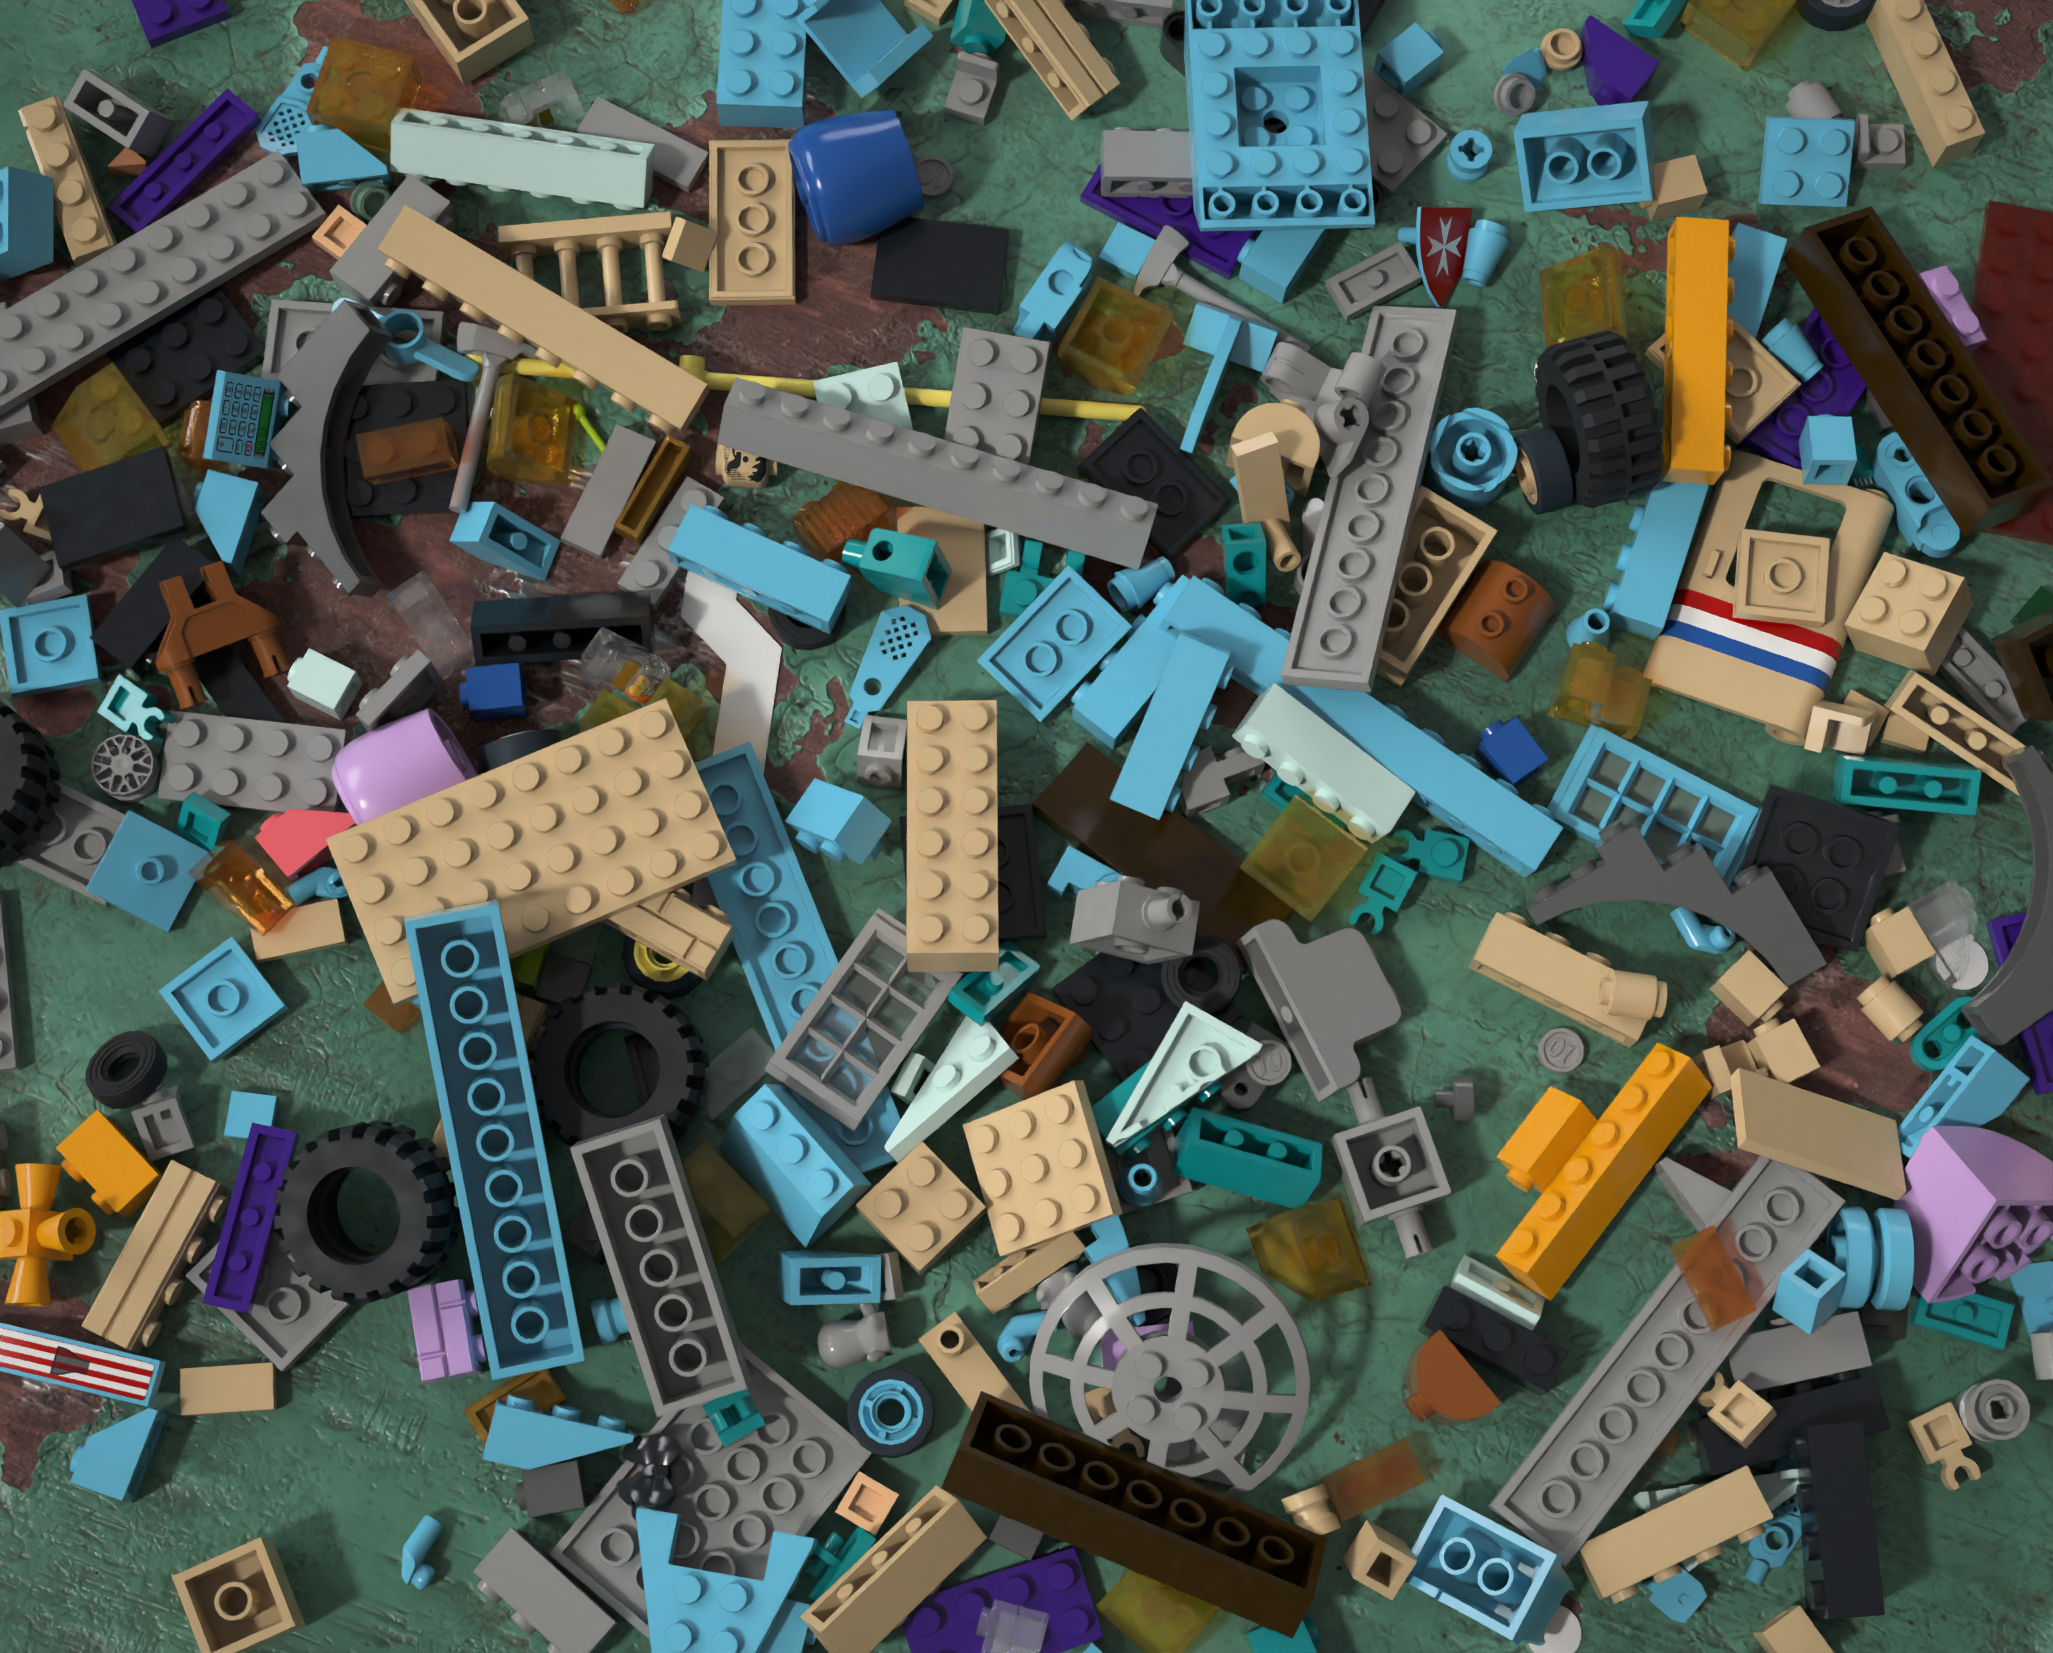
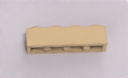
M1074 1231L1008 1256L972 1281L977 1296L993 1315L999 1310L1006 1309L1011 1305L1012 1301L1022 1294L1032 1291L1039 1282L1058 1272L1062 1266L1078 1259L1086 1248L1082 1236L1078 1231Z

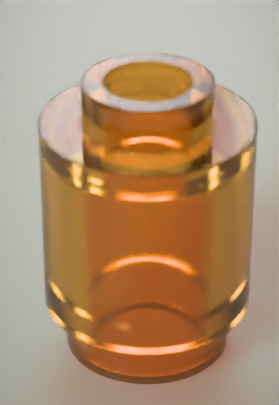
M193 401L190 403L189 409L183 414L176 452L184 459L186 465L193 468L207 469L210 467V464L220 462L203 458L212 402Z

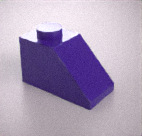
M1590 15L1585 21L1579 37L1583 46L1582 62L1589 95L1595 99L1599 106L1636 102L1651 83L1660 62Z

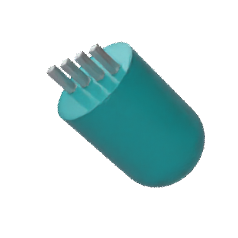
M1855 445L1857 462L1849 479V484L1852 486H1863L1864 484L1868 485V482H1870V485H1873L1874 471L1867 455L1861 446Z

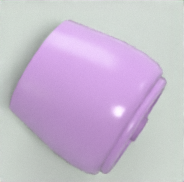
M431 708L375 728L354 739L338 752L331 772L336 790L356 825L365 823L479 775L451 729Z

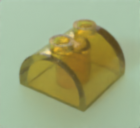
M1603 245L1540 272L1546 348L1604 330L1617 333L1628 340L1622 254L1618 249L1609 245Z
M1098 276L1061 341L1057 351L1058 356L1067 368L1086 382L1110 393L1131 395L1135 392L1174 321L1175 314Z
M515 373L499 377L496 381L485 465L487 470L500 478L529 485L551 486L568 483L578 401Z
M1127 1569L1094 1607L1144 1653H1183L1220 1609L1215 1605L1182 1593L1147 1576L1137 1574L1130 1569Z

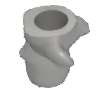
M1076 1263L1061 1269L1037 1286L1036 1300L1040 1302L1041 1311H1047L1049 1305L1064 1286L1080 1273ZM1085 1291L1064 1313L1062 1320L1067 1330L1074 1337L1082 1340L1084 1334L1102 1314L1089 1293Z
M860 1303V1309L864 1316L861 1320H836L825 1324L818 1334V1350L821 1359L833 1368H845L852 1364L861 1363L866 1359L875 1363L881 1361L884 1356L893 1355L891 1333L885 1311L879 1312L873 1303Z

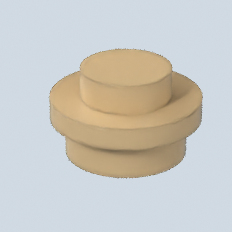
M1566 28L1549 32L1543 38L1540 46L1545 64L1559 71L1575 67L1583 53L1582 42L1577 34Z

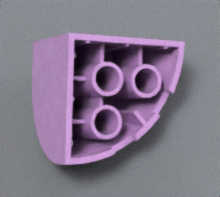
M1931 1126L1921 1137L1920 1145L1904 1169L1907 1192L1898 1201L1895 1200L1894 1209H1904L1909 1216L1914 1240L1913 1285L1928 1304L1956 1300L1975 1294L1976 1288L1974 1285L1993 1276L1999 1282L2007 1279L2032 1263V1260L2027 1255L2043 1244L2048 1238L2053 1241V1162L2015 1139L1983 1128Z

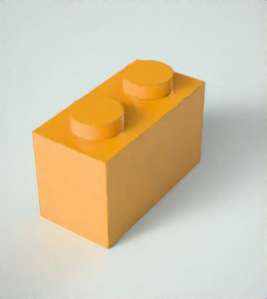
M98 1109L56 1147L66 1158L60 1163L63 1169L78 1183L85 1179L96 1190L90 1197L109 1216L115 1211L129 1218L153 1195L163 1176V1173L149 1161V1158L108 1115Z

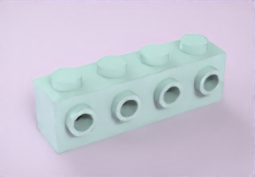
M1276 683L1258 696L1232 734V737L1241 743L1243 750L1254 758L1262 759L1276 770L1281 780L1289 785L1300 788L1312 798L1313 803L1319 809L1334 814L1347 824L1349 831L1362 840H1368L1371 844L1392 830L1416 792Z

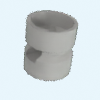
M1994 1379L1968 1386L1958 1394L1953 1404L1970 1440L1975 1443L1988 1444L2014 1438L2025 1429L2030 1419V1405L2027 1396L2019 1386L2008 1380Z

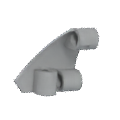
M1278 342L1260 379L1269 387V392L1280 402L1283 399H1288L1301 404L1305 408L1304 414L1310 418L1317 429L1320 440L1319 453L1326 466L1328 476L1335 479L1352 461L1369 423L1368 409L1384 377L1386 367L1369 355L1353 352L1350 354L1343 370L1331 368L1293 344Z

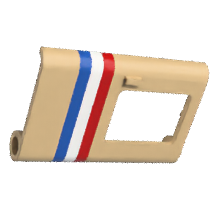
M1732 451L1729 469L1724 471L1717 480L1678 581L1663 630L1654 643L1638 685L1646 688L1648 686L1662 688L1766 724L1765 731L1771 737L1791 745H1805L1813 706L1824 700L1848 636L1844 623L1868 582L1895 509L1889 501V497L1875 489H1865L1863 491L1848 485L1804 484L1802 470L1751 453ZM1766 481H1773L1828 499L1845 507L1846 512L1829 555L1825 623L1821 628L1732 618L1735 587L1728 584L1726 577L1737 551L1738 534L1741 529H1745L1760 488Z

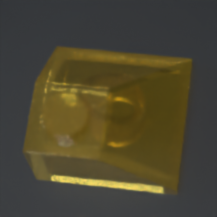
M1341 1198L1286 1211L1246 1228L1252 1244V1251L1257 1258L1261 1272L1309 1302L1372 1285Z

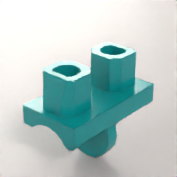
M856 1525L835 1556L834 1554L844 1541L836 1533L833 1532L823 1547L817 1544L813 1552L817 1556L806 1571L818 1579L827 1564L829 1565L808 1596L815 1601L822 1596L875 1545L876 1538Z

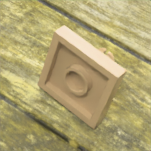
M1741 529L1738 534L1732 618L1821 628L1825 623L1830 538Z

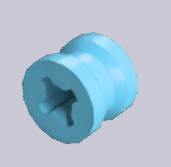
M1464 130L1454 137L1446 159L1447 171L1454 179L1464 183H1471L1483 177L1487 171L1493 151L1488 137L1476 130ZM1471 150L1476 154L1475 157L1471 154Z

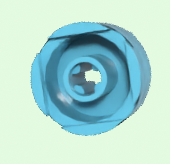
M1481 408L1463 409V412L1443 418L1433 431L1424 468L1427 487L1458 507L1483 508L1490 501L1494 500L1505 488L1517 459L1516 441L1514 442L1506 422L1495 413ZM1467 454L1475 457L1473 462L1465 459Z

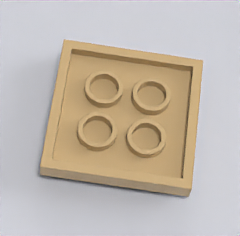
M1073 1080L963 1124L1000 1256L1016 1254L1122 1214L1084 1080Z

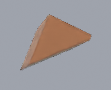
M125 147L107 168L112 177L116 178L139 176L149 165L136 152Z

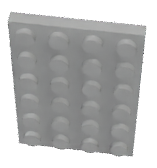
M740 1343L752 1378L747 1389L766 1426L725 1448L703 1408V1405L710 1401L663 1415L647 1435L665 1434L676 1439L681 1444L683 1454L671 1467L672 1477L670 1481L677 1490L676 1499L670 1506L651 1510L682 1515L673 1565L763 1581L773 1531L806 1537L873 1453L862 1447L854 1436ZM626 1460L549 1555L650 1640L636 1521L637 1507L650 1508L640 1506L637 1503L634 1506H629L619 1497L616 1486L619 1480L643 1476V1466Z

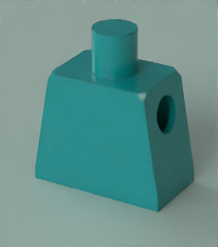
M873 528L867 542L849 538L842 553L843 564L858 567L869 587L938 610L952 569L937 541L886 529Z

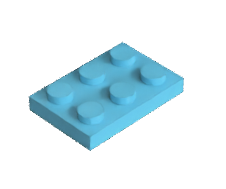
M1068 565L981 655L977 662L1041 722L1133 626Z

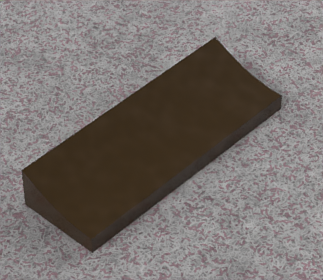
M1086 742L1062 772L1032 802L1033 814L1082 853L1115 870L1117 873L1123 876L1140 878L1145 881L1144 887L1157 890L1158 887L1180 889L1184 891V895L1189 899L1199 901L1200 908L1196 934L1215 935L1229 943L1239 957L1243 975L1249 966L1236 941L1254 926L1266 921L1276 919L1285 922L1296 909L1297 904L1176 810H1173L1172 813L1163 810L1160 820H1157L1110 800L1122 768Z

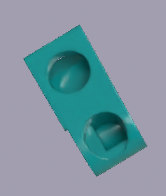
M1261 522L1221 525L1226 598L1237 605L1244 603L1252 608L1264 607L1266 591V539Z

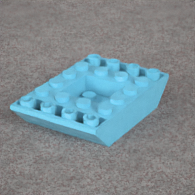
M1185 0L1184 62L1193 207L1200 232L1374 228L1375 215L1358 0ZM1269 118H1278L1285 123L1287 129L1282 133H1271L1264 127L1263 122Z

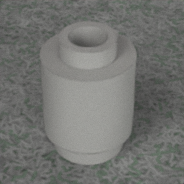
M1805 80L1787 94L1790 100L1786 103L1785 108L1791 117L1842 119L1844 115L1821 81L1811 84L1809 80Z

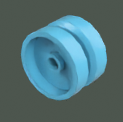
M1841 1206L1831 1219L1826 1236L1825 1260L1846 1273L1838 1308L1859 1309L1864 1306L1869 1298L1876 1310L1900 1311L1905 1309L1913 1284L1914 1240L1911 1222L1904 1209L1879 1208L1869 1218L1862 1207Z

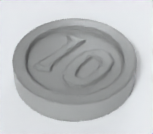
M926 156L915 163L923 197L930 199L939 198L951 189L953 170L945 159L938 156Z
M1555 1028L1547 1032L1540 1040L1538 1056L1546 1069L1554 1073L1564 1074L1571 1072L1581 1063L1584 1056V1046L1580 1037L1572 1030Z
M1260 1041L1259 1043L1263 1046L1259 1053L1246 1061L1247 1072L1251 1079L1260 1085H1277L1285 1080L1291 1070L1292 1061L1290 1053L1283 1044L1277 1041Z

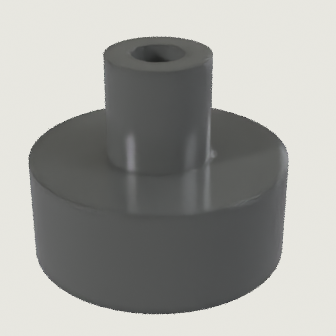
M1452 1076L1450 1090H1434V1107L1450 1108L1452 1121H1472L1474 1114L1472 1077Z

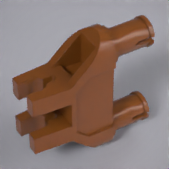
M222 560L199 568L212 601L203 606L194 608L181 575L158 583L171 618L161 641L155 663L158 670L161 669L162 673H168L180 703V709L208 700L192 663L196 661L195 657L245 638L246 642H252L263 670L264 678L291 668L276 634V631L280 630L278 625H281L279 618L261 606L235 593Z

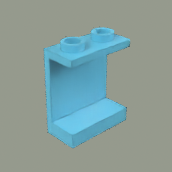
M802 0L807 8L795 18L861 98L882 84L933 37L923 23L907 34L880 0Z

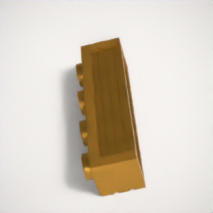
M668 434L666 435L626 506L613 524L617 535L640 546L693 456L690 445Z

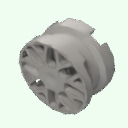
M119 734L107 738L97 747L92 756L91 771L94 780L111 798L120 802L134 803L146 799L155 791L160 782L162 768L158 757L143 740L133 735ZM105 747L106 751L100 753L101 749ZM97 757H101L99 762H96ZM95 765L98 766V770H97L96 773H95Z

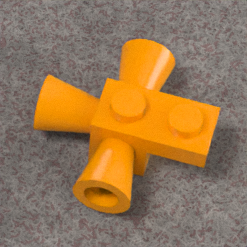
M37 1163L15 1165L21 1210L0 1212V1261L17 1260L5 1305L51 1307L52 1299L47 1262L73 1260V1254L85 1253L94 1243L96 1226L92 1216L86 1210L72 1208L65 1212L50 1211L63 1168L61 1166Z

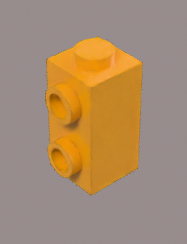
M1550 1086L1496 1156L1509 1171L1506 1174V1178L1524 1192H1528L1532 1188L1543 1193L1598 1120L1581 1100Z

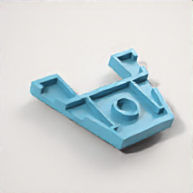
M637 1507L636 1521L651 1652L760 1653L777 1621L778 1613L789 1593H792L799 1580L798 1576L809 1556H812L818 1539L773 1531L764 1580L738 1577L673 1565L682 1515Z

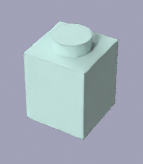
M310 648L303 658L299 657L295 660L287 677L289 681L287 687L295 698L340 721L343 720L363 685L356 671Z

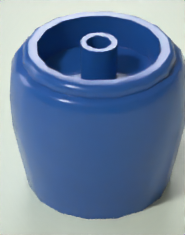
M893 109L839 115L813 122L800 128L794 134L793 140L789 141L787 145L802 205L806 209L813 231L820 242L826 241L830 246L855 243L876 235L924 209L923 194L912 154L902 126Z

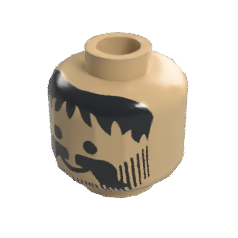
M720 444L717 445L716 475H722L727 486L763 489L768 484L770 475L778 476L780 462Z

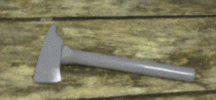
M1168 225L1163 227L1140 270L1131 301L1137 302L1145 290L1158 288L1160 284L1177 288L1200 302L1280 329L1274 345L1278 342H1286L1309 353L1311 345L1184 273L1175 261L1189 246V243L1172 227Z
M461 322L457 332V351L463 354L481 356L483 371L449 509L456 513H466L501 371L506 363H512L518 357L538 358L534 355L537 349L524 341L518 346L499 335L497 330L478 324Z

